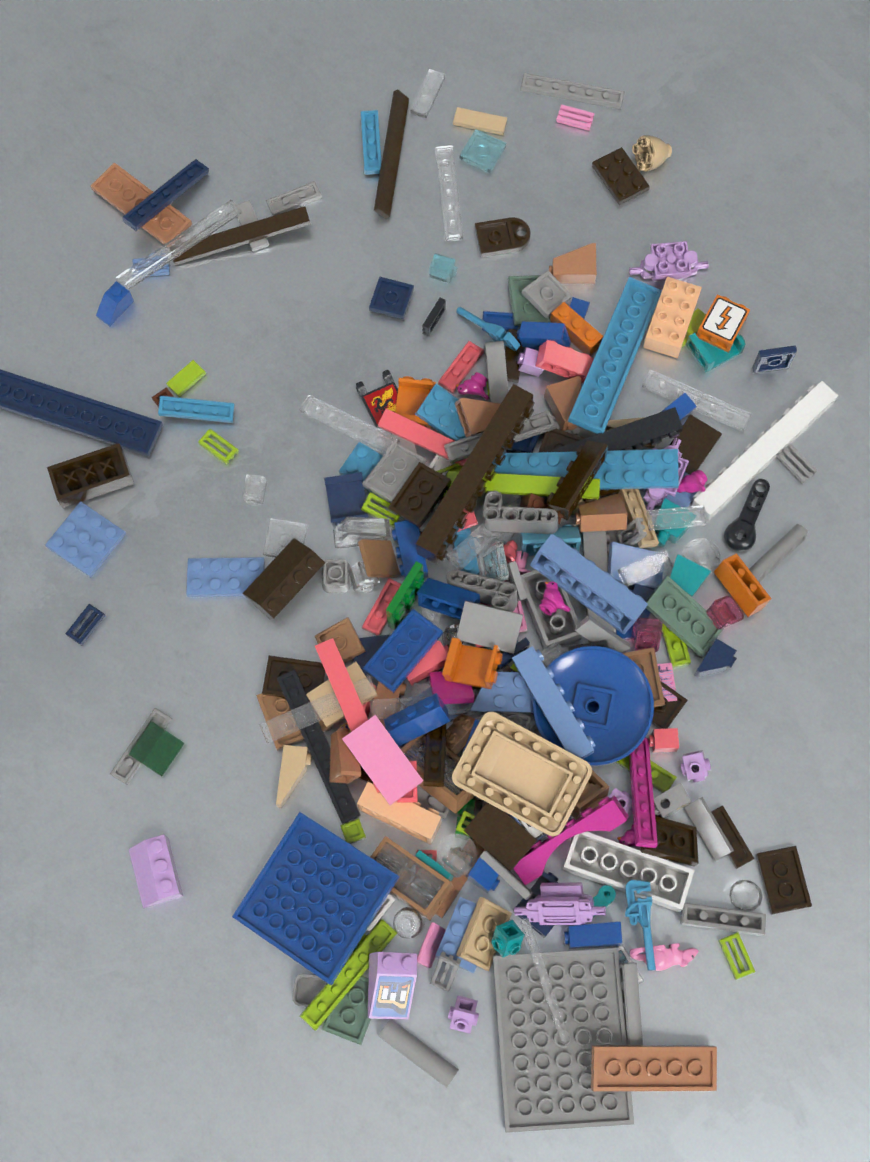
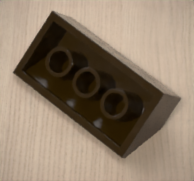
M587 440L584 446L580 445L576 452L577 458L575 461L571 460L567 466L566 471L568 472L566 476H561L556 485L558 489L555 493L552 492L547 499L548 509L555 510L558 516L567 521L569 520L605 461L608 450L607 444Z
M293 538L242 594L268 619H274L325 562L312 549Z

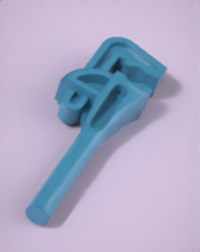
M462 307L457 308L456 313L483 328L494 342L504 341V345L514 351H517L520 347L515 337L510 332L506 333L502 326L485 322Z
M633 879L626 884L628 907L626 908L625 917H629L630 924L636 925L639 922L642 926L647 969L656 970L651 934L652 896H647L646 898L638 897L635 901L634 894L635 890L637 894L642 891H651L650 882Z

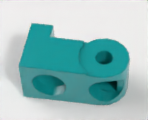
M609 885L602 886L596 896L593 897L594 907H607L616 897L615 889Z

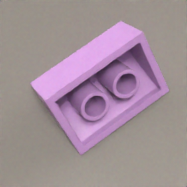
M165 834L144 840L129 849L143 908L183 896L169 838Z

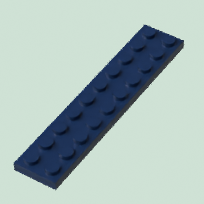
M0 369L1 409L111 445L120 443L124 449L150 456L162 429V421Z

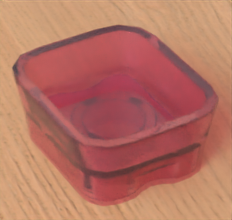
M724 596L715 600L706 611L715 627L719 630L744 619L743 612L730 596Z
M639 618L635 621L631 641L636 651L653 647L655 652L659 650L663 627L662 621L650 618Z

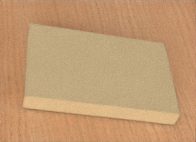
M357 662L346 668L362 705L378 695ZM329 680L306 694L327 728L345 717Z
M479 897L456 956L489 971L493 962V956L497 952L491 944L496 926L508 922L512 913L486 898Z

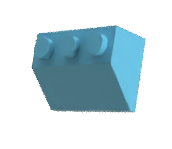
M564 525L553 533V535L562 538L568 546L579 551L581 537L578 527ZM520 533L521 557H523L524 552L528 553L529 556H536L551 534Z

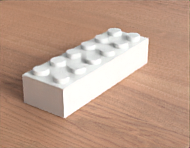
M589 832L573 836L562 869L596 883L612 886L614 889L626 893V884L630 880L649 881L651 891H642L637 894L635 890V897L646 898L647 896H652V903L677 912L683 909L694 874L693 869L656 856L641 853L640 850Z

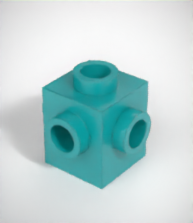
M513 920L496 926L491 944L503 958L508 955H515L521 949L525 934Z

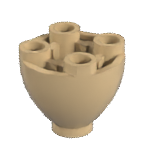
M643 135L639 137L636 144L632 146L637 169L646 172L661 166L672 154L670 144H666L655 136Z

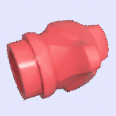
M510 540L503 545L506 564L515 561L518 545L514 540Z

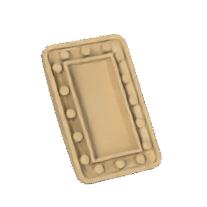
M487 712L482 716L452 773V781L461 789L543 833L557 836L562 832L591 777L592 767L587 761L495 712Z

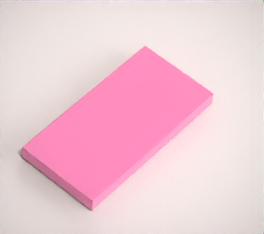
M376 715L342 738L390 806L423 782L420 775Z

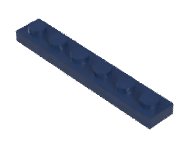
M195 159L122 217L123 222L137 231L209 173V168Z

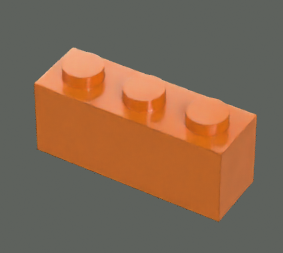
M565 302L551 313L550 323H564L571 342L583 353L591 357L598 350L604 336Z
M737 553L724 559L715 569V575L747 617L761 611L772 599Z

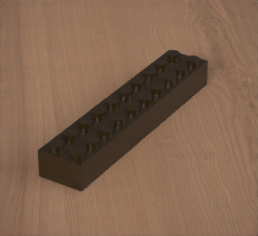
M515 384L512 385L417 540L416 549L418 555L438 565L440 560L444 561L448 554L447 548L449 545H453L458 537L456 533L459 528H464L468 520L466 519L469 512L473 513L477 506L476 500L484 495L487 489L485 487L487 481L491 482L496 475L495 469L498 465L501 466L506 458L504 454L507 449H512L516 434H521L525 426L523 424L524 421L532 416L535 403L533 402L532 393Z

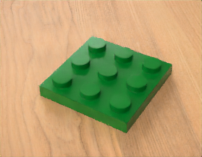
M417 561L386 609L388 627L393 630L403 621L407 610L410 611L413 608L417 591L424 584L423 564Z

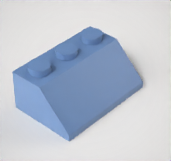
M460 897L437 950L436 957L440 958L443 951L447 957L450 955L454 956L453 960L457 961L459 958L461 959L459 968L474 974L477 966L456 956L477 904Z

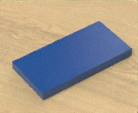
M412 609L366 663L363 670L394 693L443 635V631Z

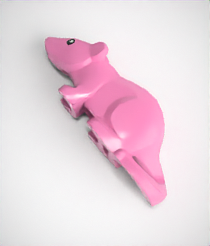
M679 943L670 944L667 949L665 945L653 946L655 971H663L679 964L681 967H685L695 958L699 950L696 948L679 950ZM645 947L630 950L631 958L644 961L647 965L646 953L639 954L645 952Z

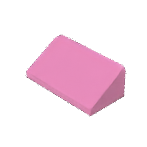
M431 923L417 956V963L427 968L432 967L437 950L446 931L436 923Z

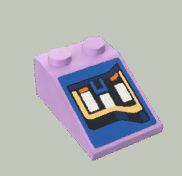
M375 952L369 954L368 1018L409 1019L417 976L416 953Z

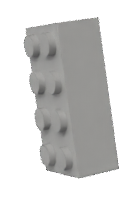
M537 570L520 575L527 595V599H524L544 651L547 652L581 640L582 635L575 631V626L579 622L567 592L558 586V591L563 598L564 604L571 608V610L566 612L562 609H557L555 613L549 616L541 611L539 605L541 600L544 599L545 582H551V580Z

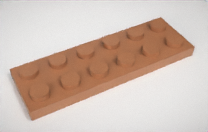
M113 163L91 185V189L124 215L153 193L152 190L116 163ZM168 205L141 228L169 248L192 225V221L173 206Z
M592 1045L591 1090L717 1091V1047Z

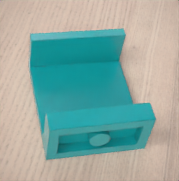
M695 333L688 336L686 343L705 372L741 354L746 345L744 338L737 334L729 353L699 339Z

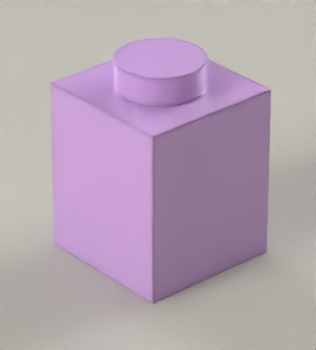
M526 348L523 353H520L517 359L519 364L518 370L539 377L544 369L536 367L538 351Z

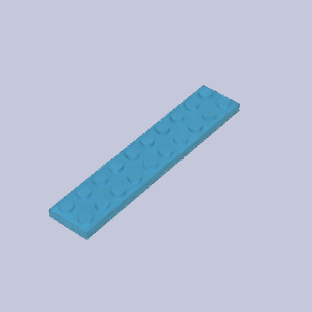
M628 278L568 422L596 434L604 433L662 290L634 278Z
M678 449L607 451V457L594 479H600V490L679 488ZM576 452L505 453L506 458L501 466L498 465L495 471L497 474L565 477L568 472L566 471L567 466L571 460L575 461L578 455H576Z

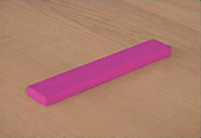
M645 738L629 754L635 846L656 848L658 843L649 739Z

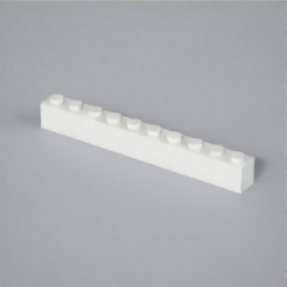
M823 381L818 385L813 384L805 397L800 396L792 409L790 407L786 409L782 414L783 417L780 420L776 419L770 425V430L767 432L763 431L757 437L758 441L756 443H750L744 449L745 453L742 456L738 454L732 460V465L729 468L724 467L719 472V477L716 480L711 479L705 486V492L698 491L694 495L691 507L708 522L765 469L779 453H782L785 448L830 408L836 401L838 394Z

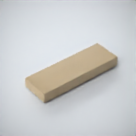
M459 107L456 109L453 125L498 135L504 134L507 124V117Z

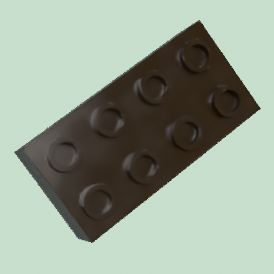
M120 443L47 467L57 501L62 508L134 484Z

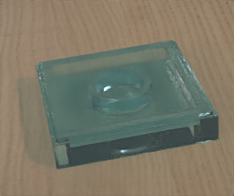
M476 129L459 155V159L490 173L505 150L506 143Z

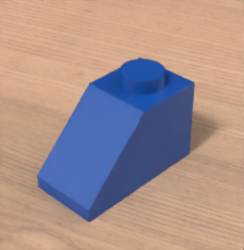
M116 281L104 293L96 316L108 326H111L134 302L130 291Z
M479 857L468 874V881L486 893H489L490 890L495 891L500 883L498 879L499 874Z

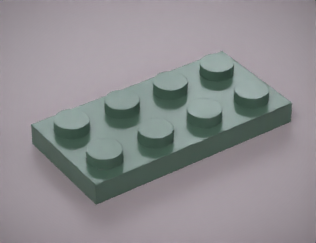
M669 576L664 577L646 601L648 604L646 609L700 657L704 656L725 628Z

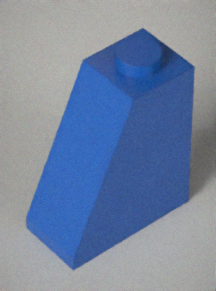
M522 321L521 327L517 330V339L520 340L522 347L539 351V347L547 340L555 341L564 347H570L571 340L564 323Z
M621 922L568 926L567 931H564V942L569 945V949L618 947L622 944Z

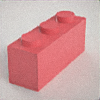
M547 340L539 347L536 367L568 379L580 376L581 384H584L594 358L586 353L577 352L571 347H564L555 341Z

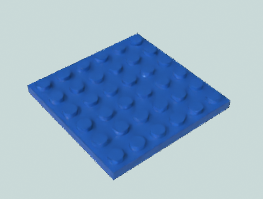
M299 812L232 917L329 985H332L400 876Z

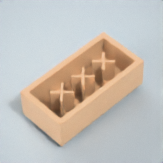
M666 278L645 337L643 348L674 358L679 357L702 287L674 278Z
M367 782L357 802L360 811L430 845L442 824L438 811L432 808L426 810L420 807L421 803L419 802L397 803L396 801L390 806L383 795L377 793L374 783Z

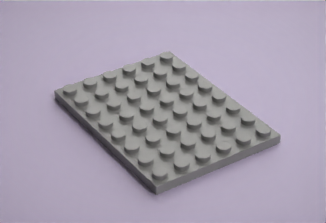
M618 948L508 955L504 958L502 956H493L505 1132L634 1124L631 1091L591 1090L592 1045H627Z

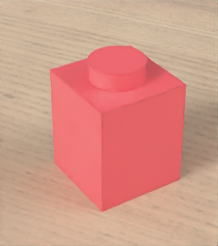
M678 728L653 729L648 737L649 747H652L653 753L677 752L679 749Z

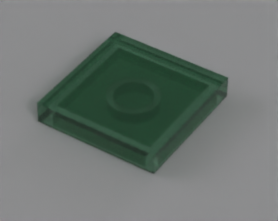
M151 721L128 755L162 777L184 745V742Z

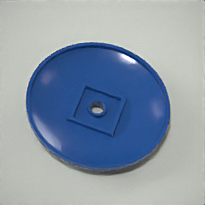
M587 646L570 650L560 655L548 665L555 676L552 678L555 685L559 683L565 693L562 695L566 702L570 701L575 710L572 712L576 719L580 718L585 726V729H583L586 737L590 735L596 745L593 747L594 753L583 760L587 761L591 766L611 764L627 757L642 743L652 723L654 700L648 679L634 661L610 648ZM534 698V718L542 738L564 749ZM596 702L599 705L598 711L590 712L587 708L588 704Z

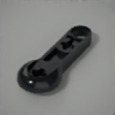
M757 479L753 483L739 517L725 529V542L733 550L747 551L755 544V523L770 490V484L765 479ZM757 484H762V485H764L765 488H766V491H764V492H759V491H757V490H756V485H757ZM755 496H756V497H759V498H758V500H757V502H756V506H755V508H754V507H752L751 505H752V502H753V500H754V498H755ZM739 533H742V537H745L741 538V540L737 539Z

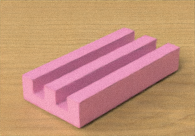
M561 104L556 122L589 131L594 113Z

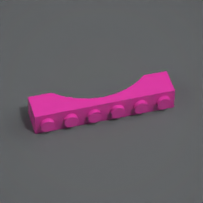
M615 795L611 798L608 796L604 797L594 809L591 807L587 808L581 813L582 816L580 818L568 820L559 835H547L548 838L544 841H537L513 868L524 885L529 884L543 874L550 855L565 840L587 831L610 832L626 822L629 815Z

